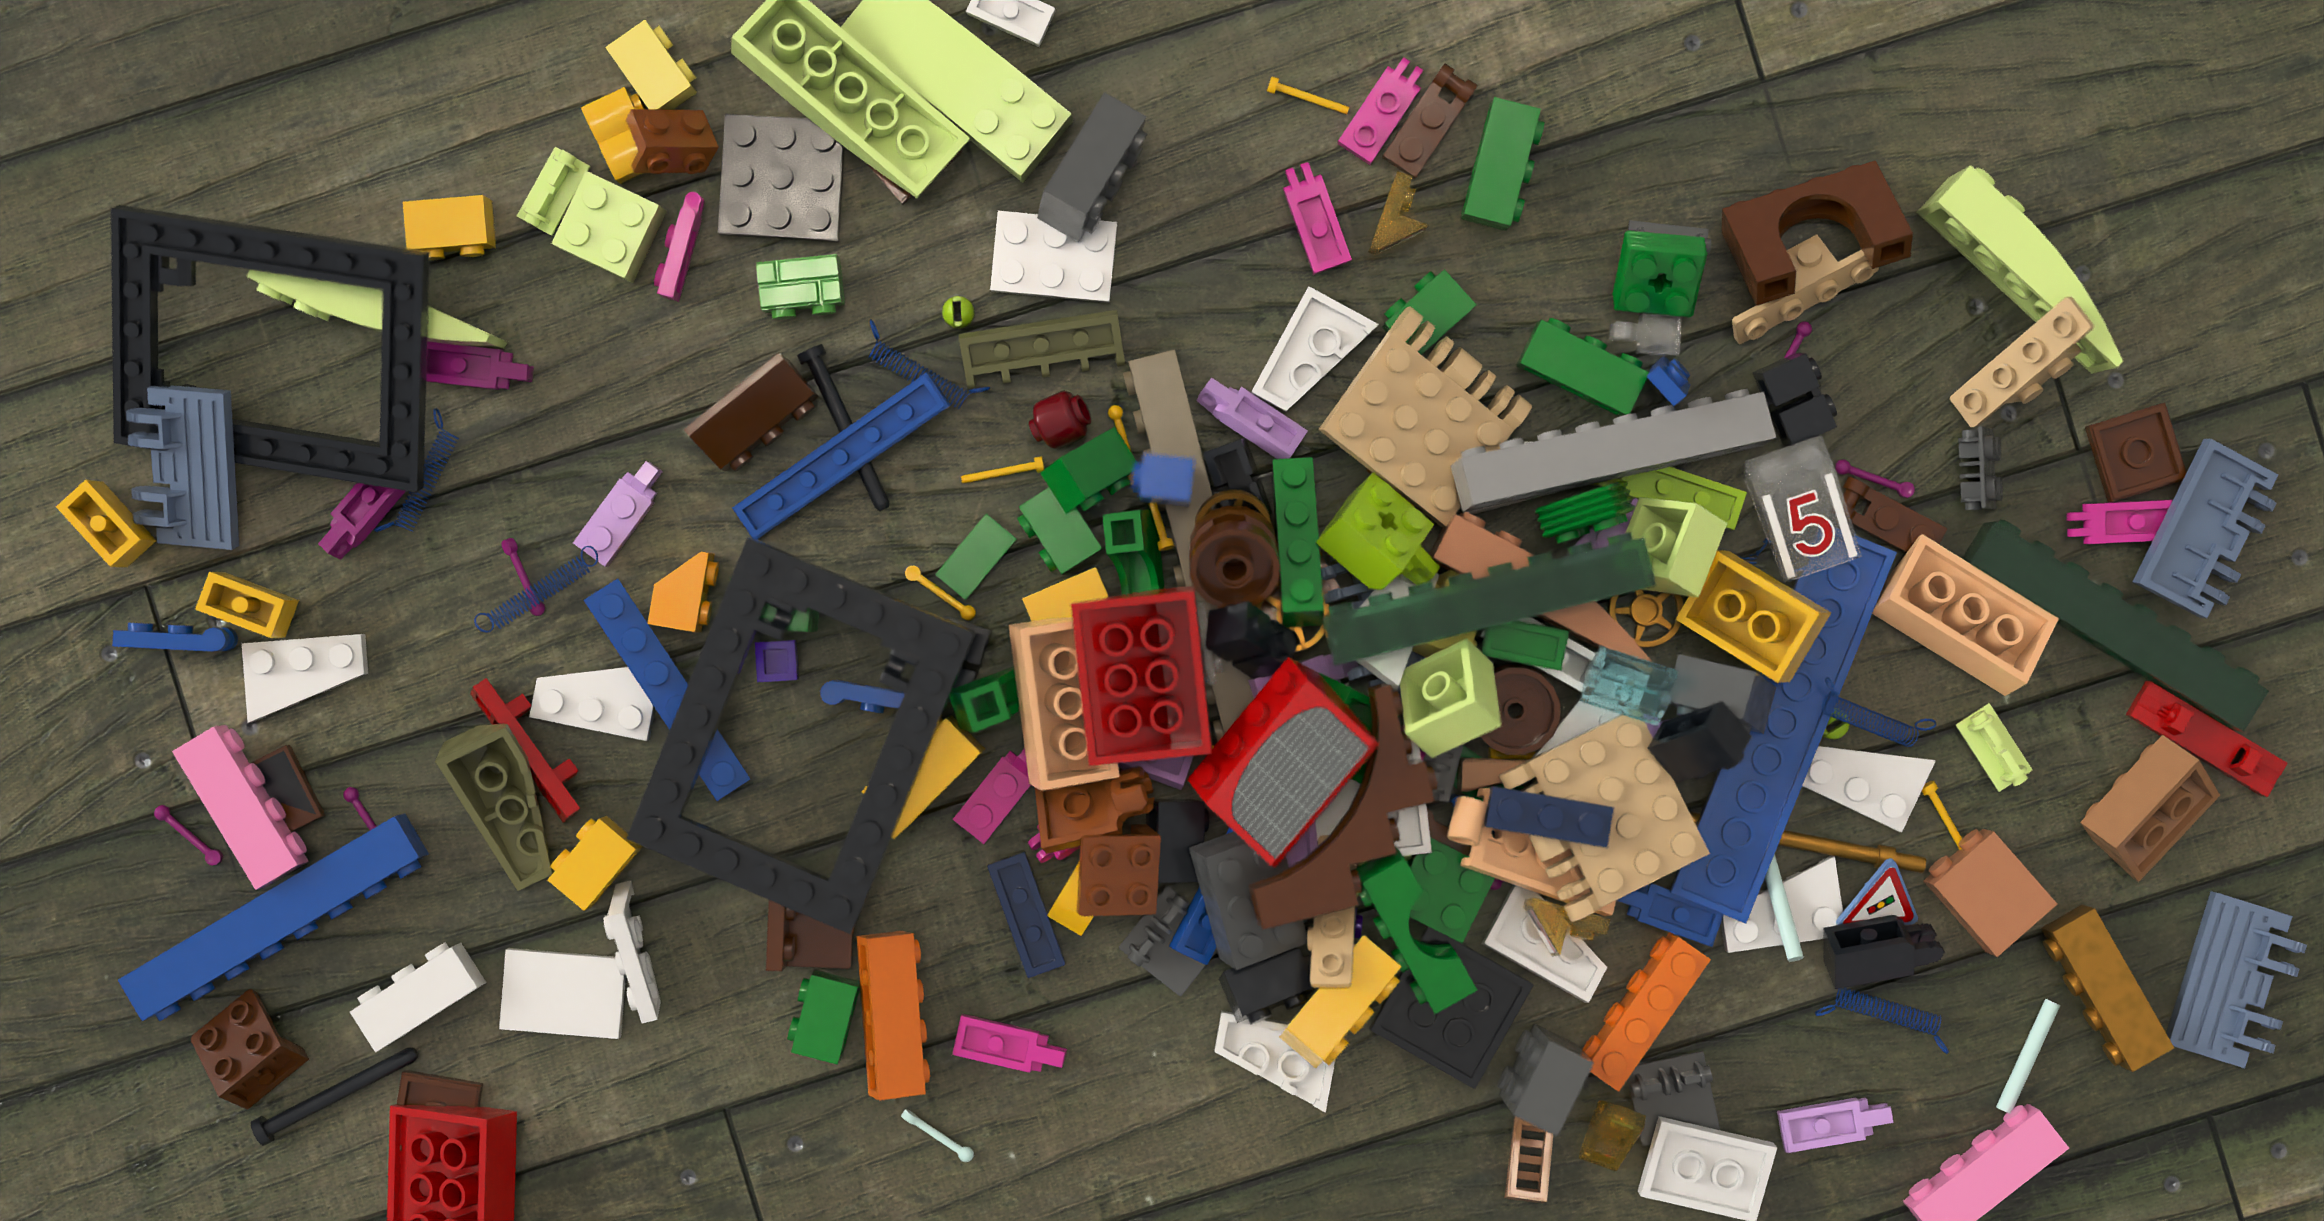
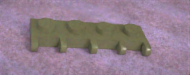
M1117 310L959 334L968 389L976 388L975 375L1001 371L1003 384L1011 383L1010 370L1041 365L1042 377L1046 378L1051 377L1049 364L1080 359L1082 372L1090 371L1088 358L1115 354L1117 366L1125 365Z

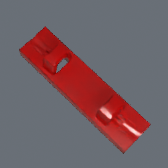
M487 678L473 686L470 695L490 723L507 724L528 757L534 784L560 820L564 823L576 815L580 807L563 784L574 777L578 769L571 759L552 769L518 723L517 719L530 711L532 707L524 694L505 704Z
M2145 681L2125 714L2156 734L2164 735L2196 758L2262 797L2269 796L2277 779L2288 764L2151 681ZM2240 747H2242L2245 751L2238 763L2231 764Z

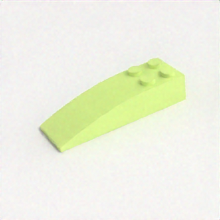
M766 0L731 37V53L823 131L916 198L921 195L970 140L964 132L809 0Z
M862 0L841 26L845 32L970 138V141L1022 183H1024L1073 122L1072 113L929 0Z
M1970 165L1950 176L1917 211L1928 224L2035 322L2040 320L2064 298L2072 297L2094 325L2093 330L2076 343L2082 352L2074 357L2090 373L2093 374L2116 368L2123 362L2103 318L2082 283L2057 249L2033 222L2023 214L2025 209L2021 203L2009 195H2002L1993 186L1995 181L1986 171L1981 168L1974 169Z
M249 270L247 277L258 282L259 285L256 290L291 305L295 299L294 308L325 321H328L330 315L382 332L383 290ZM428 306V342L505 349L508 342Z

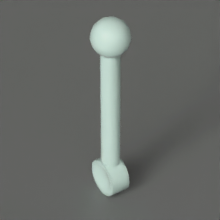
M904 1110L901 1115L904 1120L916 1125L958 1153L961 1161L969 1162L973 1159L974 1152L970 1147H961L918 1118L912 1111Z

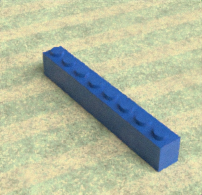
M406 814L394 816L118 979V982L141 1021L156 1016L160 1022L180 1011L181 1008L178 1003L185 998L191 996L193 1001H196L215 990L216 988L212 982L225 975L229 981L249 970L247 962L260 955L261 959L265 960L284 949L281 942L288 937L294 935L299 940L317 930L319 927L316 921L327 914L333 920L353 908L350 901L363 894L365 899H368L387 888L384 881L393 875L398 874L399 878L402 879L422 867L419 860L429 855Z

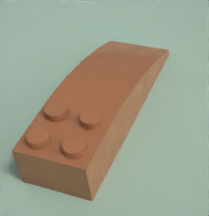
M1468 512L1460 513L1459 516L1456 514L1452 515L1447 527H1442L1429 552V555L1440 567L1448 571L1453 570L1491 590V593L1561 630L1569 631L1570 635L1630 666L1651 671L1654 663L1627 631L1594 599L1563 574L1520 548L1522 543L1520 539L1502 530L1500 532L1496 531L1493 534L1483 529L1486 522Z

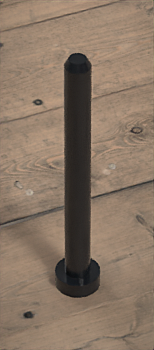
M820 344L803 351L797 357L801 365L808 364L840 433L853 423L822 359L826 351L823 345ZM869 462L859 469L858 473L874 507L878 511H882L889 507V499L872 463Z
M408 1047L267 1120L260 1116L251 1121L252 1132L257 1141L262 1146H265L274 1141L275 1133L415 1062L419 1057L415 1048Z

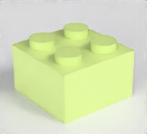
M585 171L551 244L634 283L667 211L654 202Z
M1639 497L1611 571L1643 590L1699 598L1727 523L1697 503Z
M1467 638L1405 668L1400 681L1405 735L1431 758L1501 726L1493 663Z

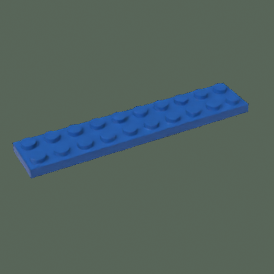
M1817 527L1811 545L1821 541L1823 536L1821 528ZM1834 527L1835 538L1832 546L1822 555L1805 557L1793 586V590L1830 611L1831 614L1790 682L1777 683L1761 672H1758L1759 675L1776 687L1764 734L1751 731L1750 735L1752 737L1743 752L1744 758L1731 769L1726 770L1722 768L1718 770L1696 824L1710 854L1678 869L1670 888V893L1745 924L1830 719V716L1822 711V703L1825 697L1832 694L1825 683V678L1829 677L1832 680L1838 697L1897 554L1896 551L1851 534L1857 556L1850 558L1842 531ZM1828 681V683H1829L1831 689H1832L1833 692H1834V689H1833L1831 683ZM1832 695L1828 696L1824 702L1823 709L1825 713L1826 703ZM1832 697V698L1829 700V702H1828V705H1827V712H1828V714H1829V706H1830L1832 700H1833L1835 697ZM1837 698L1833 701L1830 708V712L1833 711V706L1837 701Z

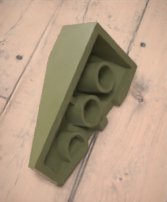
M507 724L478 725L445 741L435 762L517 891L551 876L554 870L550 867L552 862L528 757Z

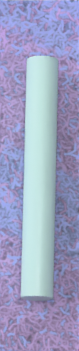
M1774 854L1765 876V881L1787 960L1793 962L1804 958Z
M2048 999L2044 1000L1996 1108L2007 1113L2014 1109L2059 1010V1004Z

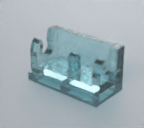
M1599 646L1587 667L1580 701L1658 726L1671 702L1672 696H1669V692L1677 679L1678 670Z

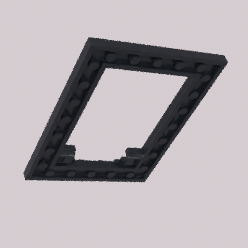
M122 205L112 207L111 272L114 443L131 446L128 444L129 434L135 432L159 433L158 424L127 421L126 411L134 408L165 410V406L149 405L147 387H170V381H164V369L158 368V292L164 291V284L173 286L196 285V261L383 290L380 442L232 419L235 463L412 492L420 491L424 488L430 252ZM170 257L177 258V268H170ZM189 384L182 385L184 387H196Z
M747 538L626 839L851 935L854 932L976 632L754 538ZM767 604L778 608L773 621L763 618ZM808 608L883 639L881 645L892 650L889 662L885 670H883L879 682L905 693L830 878L682 816L756 632L759 631L778 640H783L796 609L806 613ZM906 663L916 666L911 680L901 676Z

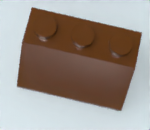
M778 352L688 425L684 431L720 470L728 471L732 468L736 472L752 460L753 456L750 452L758 445L763 443L765 446H768L776 441L784 433L781 427L794 417L796 421H799L815 408L812 402L819 396L791 361Z

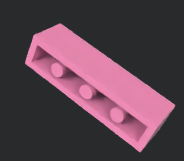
M227 725L213 726L172 752L255 890L273 884L309 862L304 854L307 852V849L301 837L296 832L291 833L283 820L286 818V813L280 802L274 797L270 798L263 787L265 778L261 770L254 763H249L242 752L245 746L239 734L234 729H229Z
M2030 1104L2025 1106L2019 1105L2014 1107L2010 1113L2005 1114L2003 1117L2005 1122L1993 1131L1986 1130L1975 1137L1972 1141L1973 1146L1961 1156L1959 1154L1953 1155L1943 1162L1940 1166L1941 1171L1930 1180L1923 1179L1916 1183L1909 1190L1910 1196L1904 1199L1903 1202L1918 1221H1977L2067 1151L2069 1147L2039 1109Z

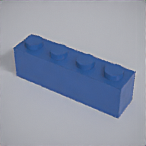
M1144 453L1143 463L1134 462L1133 492L1139 493L1140 502L1189 507L1194 459Z

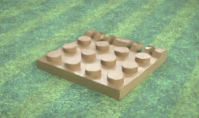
M1409 306L1397 318L1318 430L1372 473H1376L1396 492L1441 527H1447L1452 515H1455L1461 507L1451 465L1462 458L1461 452L1471 448L1484 446L1486 452L1500 449L1499 444L1507 441L1513 431L1522 424L1531 411L1532 404L1521 395H1517L1512 399L1515 391L1506 385L1496 393L1495 398H1493L1488 407H1485L1478 400L1493 385L1496 375L1490 370L1485 371L1477 379L1469 392H1467L1465 389L1474 381L1483 365L1463 348L1459 347L1450 355L1442 368L1438 369L1437 366L1451 351L1454 341L1448 336L1444 337L1435 345L1427 359L1417 351L1432 336L1435 326L1426 321L1413 335L1422 322L1423 316ZM1412 336L1410 341L1406 343L1405 341Z
M1637 707L1499 775L1504 787L1507 789L1515 788L1535 778V783L1520 791L1536 794L1542 792L1543 795L1614 807L1607 848L1529 835L1541 862L1549 860L1567 851L1569 848L1573 854L1547 867L1546 872L1549 878L1561 876L1577 865L1583 875V878L1566 884L1557 891L1560 901L1571 898L1588 888L1591 891L1564 906L1571 922L1580 920L1596 912L1601 907L1710 854L1673 778L1647 749L1653 737Z

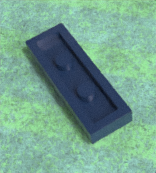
M1491 786L1484 826L1607 848L1614 807Z
M1026 851L988 864L990 876L1027 977L1031 978L1066 965L1051 920L1047 916L1048 912Z

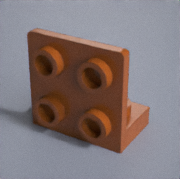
M1131 824V834L1083 835L1080 846L1077 913L1080 916L1156 914L1161 835L1146 824Z

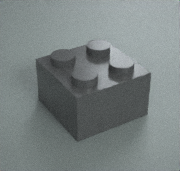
M1678 654L1666 702L1677 708L1676 714L1681 716L1723 701L1749 733L1754 731L1764 734L1776 687L1757 672Z

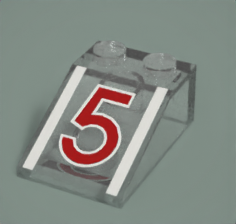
M1822 435L1744 461L1742 474L1784 583L1862 556L1838 476Z

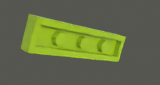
M1673 467L1592 484L1603 487L1625 481L1628 483L1626 489L1630 490L1628 496L1631 498L1639 499V497L1697 503L1727 523L1725 529L1731 531L1735 530L1747 494L1745 491Z

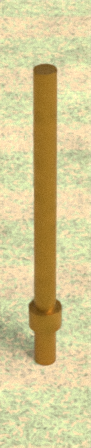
M1690 812L1695 824H1697L1701 814ZM1784 830L1778 844L1873 863L1874 868L1877 869L1888 858L1894 859L1898 868L1924 873L1926 867L1925 857L1896 852L1895 847L1879 844L1874 848Z

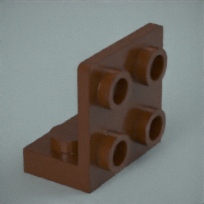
M769 900L766 971H783L787 966L849 969L852 966L853 933L850 935Z
M248 989L193 1034L190 1039L218 1097L247 1110L309 1060L303 1047L279 1036L258 993L252 989Z

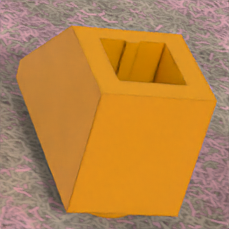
M699 552L654 584L647 624L691 632H701L702 625L708 626L712 612V602L707 601L709 585L715 586L719 572V563L714 562V553Z

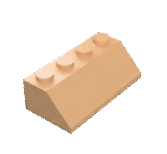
M1923 534L1916 539L1886 579L1872 613L2004 696L2028 683L2059 619Z
M1072 617L1043 619L1009 625L1029 784L1042 791L1120 777L1118 763L1089 766Z

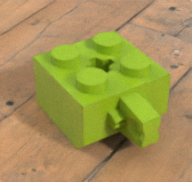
M1374 472L1348 496L1315 542L1369 589L1383 590L1399 574H1402L1422 588L1435 576L1440 568L1438 563L1421 546V543L1434 524Z

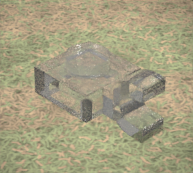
M1640 313L1638 324L1620 321L1610 324L1609 340L1637 342L1636 354L1676 357L1679 356L1682 317Z

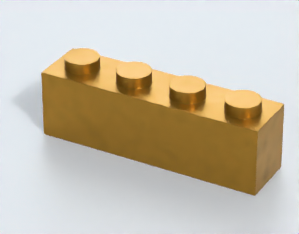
M2082 904L2041 928L2047 938L2043 941L2046 951L2055 962L2060 961L2067 973L2063 975L2066 986L2075 997L2079 995L2086 1006V1009L2082 1011L2083 1015L2094 1031L2099 1030L2106 1041L2102 1045L2103 1050L2114 1066L2119 1065L2134 1072L2174 1049L2173 1044L2095 908Z

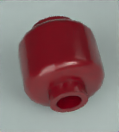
M1063 390L1038 401L1034 405L1033 419L1029 420V427L1036 441H1044L1050 448L1060 449L1082 439L1086 435L1087 425L1091 424V415L1080 395L1074 396L1072 393Z

